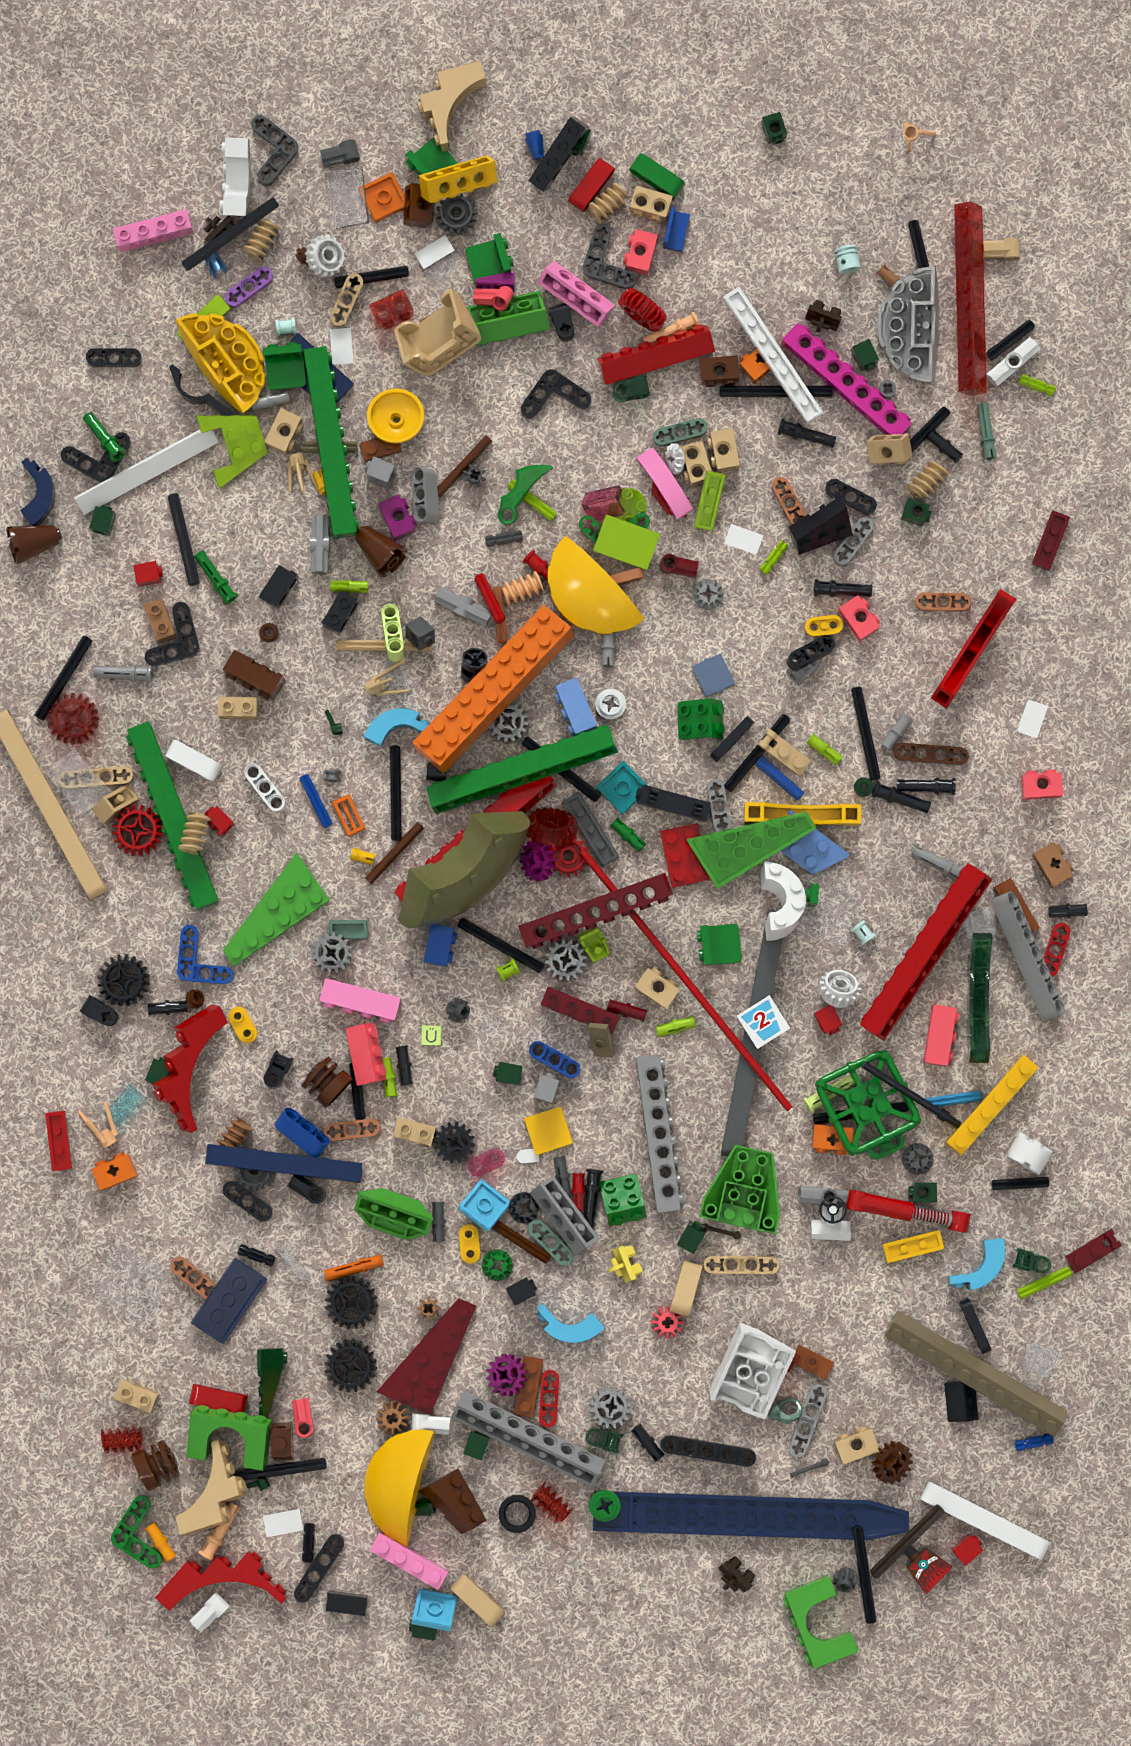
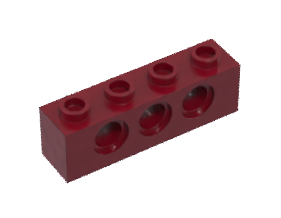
M549 986L540 1004L545 1008L586 1025L590 1023L608 1024L611 1035H613L620 1018L619 1015Z

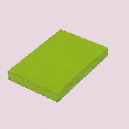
M606 514L593 551L648 570L660 533Z

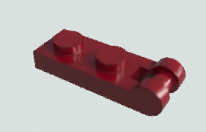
M1112 1229L1064 1256L1074 1273L1081 1271L1122 1246L1120 1241H1117L1114 1237L1115 1233ZM1105 1239H1107L1110 1243V1245L1106 1248L1102 1243V1241H1104Z

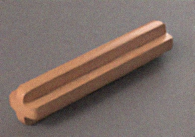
M493 587V593L505 615L503 587ZM506 622L495 623L497 643L507 642Z

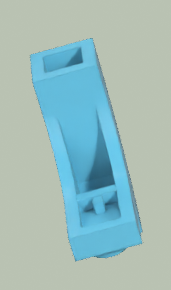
M393 709L382 713L372 721L364 734V739L382 747L387 736L394 729L409 727L421 733L430 723L423 719L418 721L420 714L414 710Z
M1004 1238L982 1240L984 1258L981 1266L969 1274L947 1276L948 1284H953L954 1288L965 1287V1283L968 1282L969 1290H973L991 1282L1001 1270L1004 1262Z
M543 1303L537 1308L539 1311L537 1316L543 1323L546 1321L549 1323L544 1330L560 1341L570 1343L583 1342L593 1338L605 1328L593 1313L578 1324L566 1325L559 1322Z

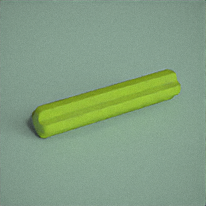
M513 479L508 484V489L512 490L514 488L516 480ZM530 491L523 498L527 504L549 521L555 518L557 513Z
M1064 1267L1017 1289L1020 1299H1024L1071 1277L1072 1272L1069 1267Z

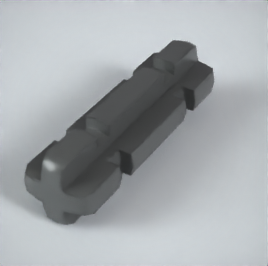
M521 530L514 531V533L506 532L496 534V536L488 535L485 537L488 547L495 546L494 544L501 545L523 540Z

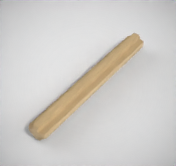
M337 640V650L386 651L385 640ZM403 640L404 651H419L410 641ZM432 645L421 651H432ZM398 648L392 649V651H398V650H399Z

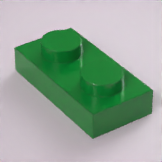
M811 884L809 888H806L807 907H815L818 904L819 884Z

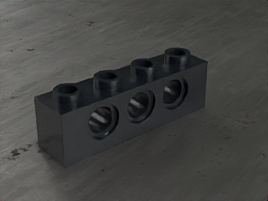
M575 116L570 117L528 181L541 191H548L589 129V126Z

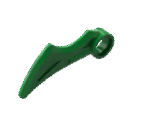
M531 465L515 470L516 483L514 488L507 495L501 497L500 509L497 514L501 523L511 525L517 521V507L530 488L543 475L553 469L552 465ZM507 509L511 510L513 514L512 518L508 521L503 517V513Z

